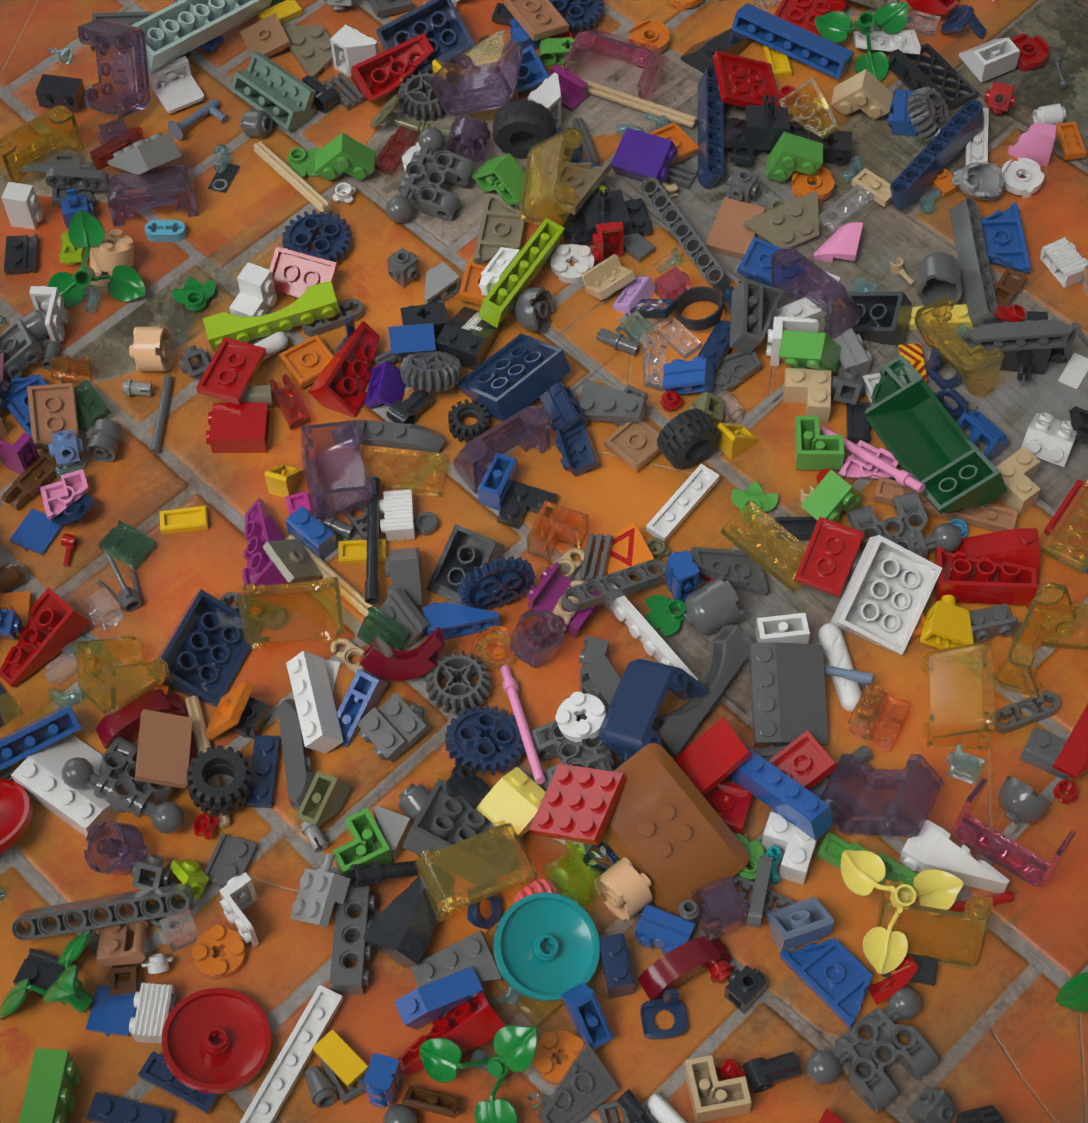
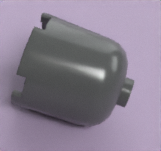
M936 252L926 256L921 261L918 270L917 296L921 298L922 304L925 306L956 304L962 294L961 269L958 260L944 252Z
M721 576L688 595L685 600V610L687 613L683 614V617L689 627L694 626L701 634L709 635L721 630L724 625H732L745 619V613L743 609L738 611L735 602L739 601V598L728 580L725 581V577Z

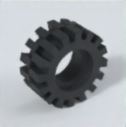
M468 399L464 400L465 404L459 401L457 402V407L453 405L451 407L452 411L449 410L448 413L450 433H452L455 439L458 437L460 442L465 439L466 443H470V440L473 439L475 443L478 442V437L482 440L484 434L487 435L488 429H490L489 412L486 406L483 407L481 402L477 405L476 400L473 399L472 403H469ZM467 417L478 420L473 425H463L460 423L462 419Z

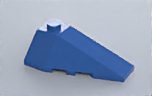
M530 45L460 87L468 102L472 104L534 89L541 85L546 78H549V75L533 46Z

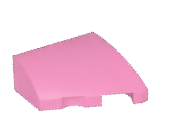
M1034 122L1029 127V130L1019 137L1018 142L1014 146L1010 145L1008 147V154L1017 159L1028 158L1037 162L1040 166L1048 167L1055 140L1056 125Z
M853 222L841 226L814 253L813 260L833 263L834 258L855 261L863 223Z
M862 440L858 442L857 445L895 468L898 469L900 466L889 451L883 448L877 449ZM853 453L851 456H848L838 473L841 477L879 479V477L890 479L892 477Z
M83 469L61 475L62 481L40 487L48 520L56 517L89 491L88 481Z

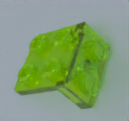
M568 839L565 840L566 856L543 866V872L552 885L554 884L559 895L575 901L582 907L594 901L596 887L593 881L596 880L591 866H586L583 862L584 854L578 843L574 845L573 841Z

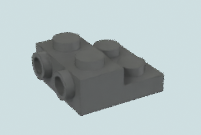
M19 318L0 333V349L4 353L3 376L11 381V378L20 377L22 371L29 364L36 363L43 350L37 339L30 334L24 322Z
M396 692L379 709L374 707L357 723L361 729L358 734L367 743L372 741L376 746L373 751L382 760L387 758L393 763L429 729Z

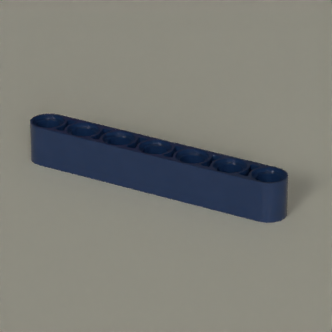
M708 67L698 82V182L704 188L711 189L724 173V112L715 67Z
M971 100L965 103L892 182L890 191L894 207L904 209L910 206L983 126V105L980 101Z

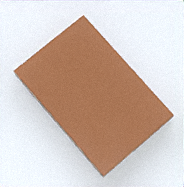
M504 0V5L533 41L569 31V24L549 0Z
M724 197L706 241V246L710 251L743 259L753 237H756V233L750 228L748 230L744 228L743 223L748 219L765 213L766 207Z
M73 383L27 386L31 432L36 449L49 448L48 444L53 443L52 433L63 430H75L76 437L79 439Z
M143 709L138 740L136 781L185 789L187 786V769L189 767L192 731L191 717Z

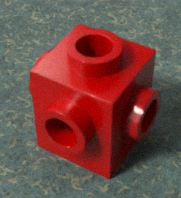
M993 82L991 90L987 89L984 102H988L986 107L991 108L990 112L1002 115L1003 111L1008 112L1009 108H1013L1016 96L1013 95L1014 86ZM998 95H1002L1004 97V100L1001 103L997 101Z

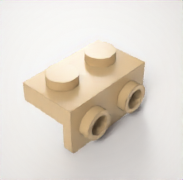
M615 254L581 275L587 294L600 300L609 298L614 292L625 288L636 279L634 271L621 266L619 258Z

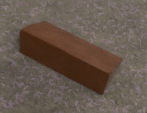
M413 1085L409 1086L402 1100V1105L451 1118L459 1116L462 1104L461 1098Z

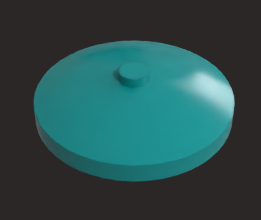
M537 893L520 899L504 913L495 931L493 950L495 961L502 977L515 991L533 1000L549 1002L562 1000V993L580 983H588L598 964L600 943L598 932L591 917L578 903L555 893Z

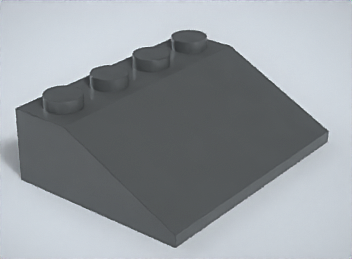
M780 642L750 643L748 657L753 747L769 746L771 744L773 746L788 745L807 730L820 745L829 744L823 645Z
M438 779L412 824L402 847L495 894L525 834L513 842L476 808L473 809L461 795L449 797L446 790V782Z

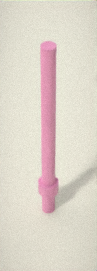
M819 424L821 435H839ZM843 437L844 449L894 477L896 482L904 487L909 486L919 493L924 491L925 485L914 479L912 474L895 468Z
M503 665L500 668L503 678L502 686L505 694L509 697L535 782L542 784L545 782V777L519 699V687L516 679L512 677L510 667Z

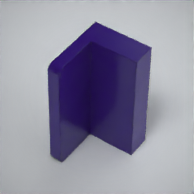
M388 361L372 368L365 406L372 409L381 403L390 407L395 401L401 402L405 384L402 381L399 368Z

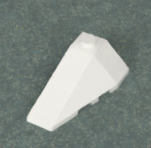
M920 816L899 859L906 868L919 873L928 869L941 870L961 879L964 882L963 885L995 893L1006 891L1009 879L986 861L975 860L969 853L970 849L964 844L961 847L957 846L949 839L950 833Z

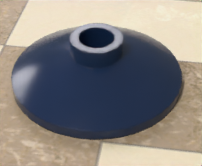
M82 495L51 519V521L55 525L77 524L81 522L93 507L94 498L91 495Z

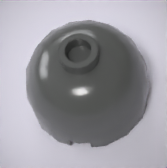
M533 287L523 291L514 304V315L518 323L526 330L545 332L552 324V320L548 321L550 313H554L553 298L550 291L544 290V287Z
M1007 776L999 791L998 800L1000 806L1006 811L1004 817L1015 824H1018L1019 821L1033 823L1040 820L1052 805L1051 801L1041 794L1038 798L1039 795L1034 792L1032 787L1012 776Z

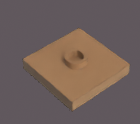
M276 13L240 31L251 56L253 52H260L268 58L292 46Z
M643 419L641 423L626 422L604 441V446L636 472L661 452L657 447L659 432Z

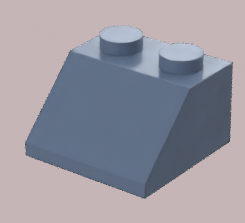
M816 897L766 913L772 941L781 952L786 950L792 951L798 946L809 942H818L823 937L831 935L834 926V919Z

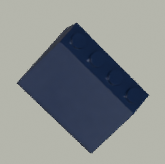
M431 0L375 30L384 51L423 33L425 34L434 52L411 73L415 76L418 75V72L424 74L426 71L432 70L434 59L447 62L476 46L452 0Z
M521 333L461 379L459 384H457V388L471 400H476L477 405L479 402L483 403V407L486 406L491 417L506 423L512 420L524 408L530 406L535 399L544 394L554 384L561 381L571 372L563 349Z
M200 589L190 601L147 676L160 682L162 685L169 686L171 690L189 697L196 695L199 701L217 707L221 697L225 695L255 642L262 626Z

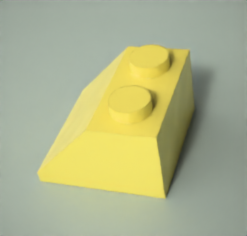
M516 767L497 782L476 809L514 842L529 831L546 791L521 769Z

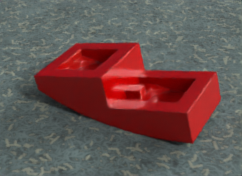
M911 955L904 958L897 968L889 972L890 977L869 986L868 991L876 1005L892 997L914 976L918 966Z

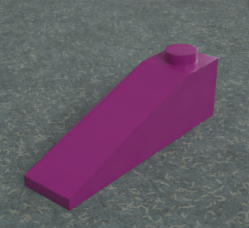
M258 498L245 513L244 537L248 539L247 549L243 552V558L247 559V568L243 569L242 577L247 594L283 587L287 583V580L263 549L267 541L284 540L265 503L262 499Z

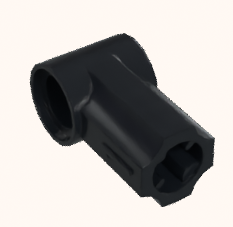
M307 75L302 79V82L316 91L313 102L319 111L325 112L340 101V95L333 86L329 85L326 87L313 76Z
M419 389L415 390L402 402L395 401L388 408L386 416L394 423L414 424L417 416L433 403L432 397L428 391L421 392Z
M794 1052L767 1060L763 1057L755 1058L742 1066L752 1093L767 1091L776 1083L801 1076L800 1064Z

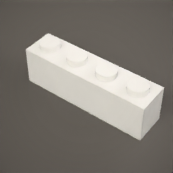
M302 651L286 664L304 745L307 748L328 753L341 744L343 738L325 661L322 657Z

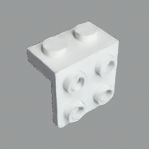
M186 56L175 59L152 72L148 71L152 90L167 113H174L204 100L203 92L192 77L189 61Z
M31 286L29 294L35 309L39 311L44 310L46 313L45 326L51 341L60 343V341L64 340V324L68 322L69 317L68 310L64 308L63 297L60 296L57 287Z
M774 317L773 329H768L766 356L770 357V366H779L780 357H778L783 330L818 333L819 321L811 318Z
M1046 412L1036 413L1028 427L1021 448L1024 446L1036 458L1065 467L1077 431L1073 430L1069 420L1061 421L1055 419L1053 415Z
M245 872L240 876L237 875L231 878L227 885L219 890L222 897L220 904L228 921L231 924L235 923L239 929L238 933L246 944L251 942L256 947L259 945L256 933L251 923L242 913V910L257 901L258 898L252 880Z

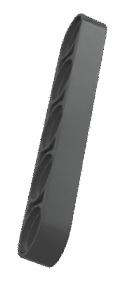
M648 560L573 586L565 591L562 605L570 612H578L655 585L663 580L666 566L659 560ZM655 568L660 574H652L649 569ZM635 575L639 577L641 581H632L629 578V576ZM615 582L619 584L621 588L614 589L610 587L608 583ZM595 589L600 593V595L593 596L588 592V590ZM574 596L578 598L580 602L572 603L568 600V597Z

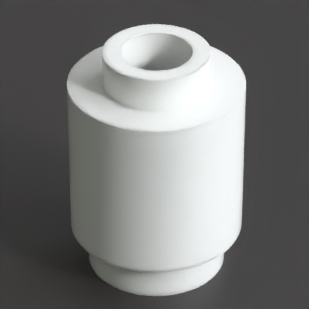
M1060 104L1041 106L1033 111V121L1036 123L1055 125L1063 123V120L1066 119L1065 108L1061 107Z

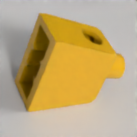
M942 596L941 601H937L926 613L920 642L962 656L973 646L969 611L956 606V598L954 596Z

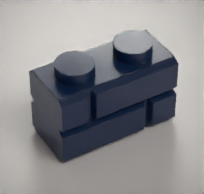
M557 382L549 391L540 396L543 404L541 409L551 419L552 423L550 426L554 432L559 429L563 434H566L588 423V419L569 386Z
M620 933L600 937L599 955L608 998L634 994L635 981L625 935Z

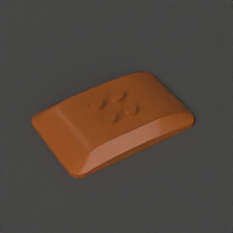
M649 743L613 771L624 773L627 780L602 838L620 860L626 857L639 874L644 873L650 879L652 885L649 889L652 894V900L659 909L681 917L678 913V907L683 901L692 900L700 905L748 864L749 855L747 850L660 744Z

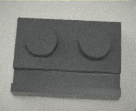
M401 587L395 589L393 594L388 597L378 610L406 648L413 645L422 635L424 629L429 626V623Z
M1034 727L1019 760L1063 780H1067L1069 777L1052 768L1066 740Z
M222 833L204 871L209 877L208 882L223 888L231 878L237 875L240 876L245 872L247 873L258 849L257 844Z

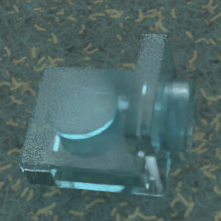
M637 310L631 315L626 313L617 321L620 325L615 329L617 333L623 330L632 341L637 343L642 342L654 331Z
M957 744L955 752L950 750L946 760V765L950 766L947 775L977 785L985 759L962 752L963 745Z

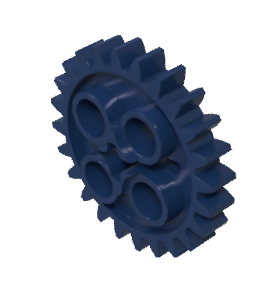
M549 0L569 24V30H571L572 34H575V30L583 33V28L590 30V25L596 26V21H601V16L604 14V1Z
M313 209L310 215L305 211L304 217L296 215L297 221L290 220L291 226H285L286 232H282L283 248L338 263L337 258L345 259L344 253H349V247L352 246L350 225L346 224V219H340V214L333 217L332 211L328 214L320 211V214H317L315 209Z
M503 556L499 561L492 559L489 564L483 562L482 567L475 566L474 572H467L468 577L461 578L462 583L458 584L459 589L457 591L462 604L483 610L488 607L490 611L494 606L501 608L502 604L510 605L511 600L518 601L519 595L525 596V591L531 590V585L535 584L534 579L536 576L531 563H528L527 559L522 561L521 557L514 559V556H511L508 560H505Z
M476 705L473 712L471 709L466 708V715L458 712L457 719L452 718L451 725H447L445 743L446 751H449V758H455V765L463 763V765L472 768L474 775L478 770L481 771L482 776H485L487 771H490L495 776L497 769L505 773L506 766L513 769L514 761L520 762L521 755H524L525 747L515 716L508 717V710L499 713L498 706L493 711L490 710L489 705H486L484 710H481Z

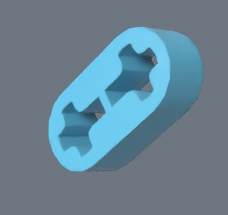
M151 220L144 227L148 240L153 242H178L187 235L185 224L180 220Z

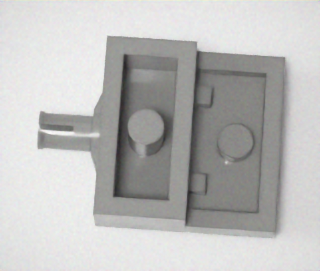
M324 853L321 868L316 870L305 868L304 874L300 879L296 900L292 905L290 919L327 927L334 903H344L350 878L330 871L335 858L334 855Z

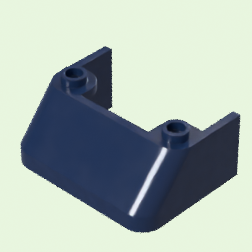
M642 658L632 660L627 665L600 726L599 738L607 748L625 761L649 743H657L662 746L659 734L651 727L667 690L669 689L681 700L708 695L709 690L679 667Z

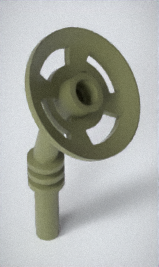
M398 95L392 97L370 123V127L374 128L386 121L389 124L392 123L393 125L414 131L417 135H420L424 129L433 127L439 129L444 137L453 136V129L435 127L429 123L418 122L416 124L396 117L397 114L394 111L400 97Z

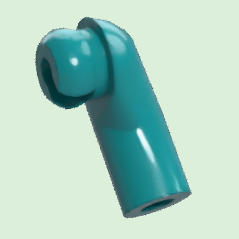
M772 845L764 855L773 857L768 881L770 886L781 882L777 868L782 859V851L780 847Z

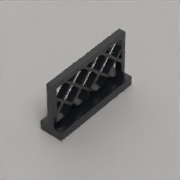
M928 43L921 45L920 53L927 52L931 57L902 53L899 49L892 51L889 69L910 90L915 91L928 86L931 89L934 88L945 99L948 109L978 98L979 92ZM919 61L930 63V66L919 64ZM933 64H934V65H939V66H941L943 69L935 68V67H933ZM927 70H929V74H928V75H925V74L922 72V71L927 72ZM932 72H934L937 75L943 76V78L941 79L931 76ZM946 77L954 78L957 82L946 80ZM944 86L956 88V90H947L944 89ZM959 89L967 91L969 94L960 93Z

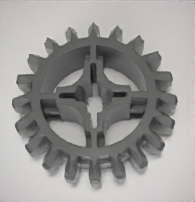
M428 71L425 74L418 72L416 76L411 74L410 79L406 78L404 83L400 84L398 92L400 108H402L404 113L408 114L409 118L414 116L416 121L423 118L425 122L427 118L433 120L436 116L441 118L442 113L447 114L448 109H451L454 100L452 85L445 83L440 76H436L435 72L429 74Z
M929 86L915 90L908 97L906 104L908 106V118L912 122L911 125L914 126L915 132L919 133L920 138H923L925 142H930L951 119L948 105H946L945 99L941 97L940 93H937L934 88L931 89Z
M432 350L415 352L403 358L400 374L403 383L409 388L412 387L413 390L439 392L440 390L446 391L448 388H453L459 384L462 368L459 359L455 355Z
M453 650L450 657L443 654L442 661L437 660L436 666L428 672L429 674L425 678L427 683L426 692L429 693V699L434 701L437 708L442 706L445 713L452 709L454 715L457 713V710H462V713L465 715L466 708L475 711V704L482 706L484 703L483 699H488L489 691L492 688V683L490 682L492 678L491 673L488 672V666L483 664L480 657L475 659L473 653L465 656L463 650L460 655H456ZM474 676L478 679L475 688L470 683L472 682L471 678ZM444 677L447 683L445 684L446 687L442 690L439 684Z

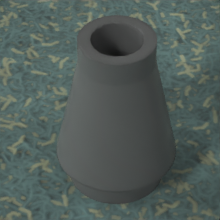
M319 1066L308 1068L304 1075L307 1079L312 1103L317 1105L318 1108H326L332 1105L337 1100V1089L321 1072Z

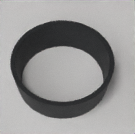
M699 286L690 288L681 293L676 299L678 307L675 309L676 315L681 325L689 330L700 331L711 328L722 317V296L711 287ZM697 301H711L719 307L712 315L703 319L692 320L681 316L683 310L688 305Z

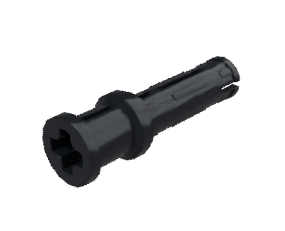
M424 859L382 865L378 862H371L370 865L365 866L352 864L349 867L348 876L353 888L369 883L380 885L384 880L419 876L423 872L422 870L427 869V863Z

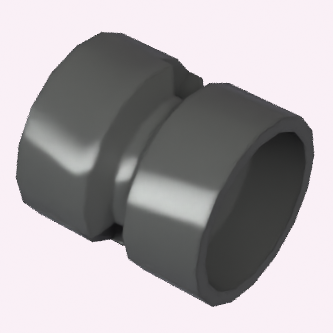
M109 419L95 421L91 433L92 438L89 439L86 452L91 458L100 462H111L115 459L118 444L123 434V428L120 424Z

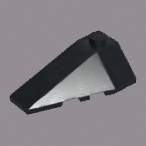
M729 28L693 45L681 56L680 60L704 73L708 67H715L713 55L716 51L738 56L754 40Z
M431 864L406 890L395 897L392 903L374 917L362 940L404 968L418 965L432 937L453 877L436 865Z

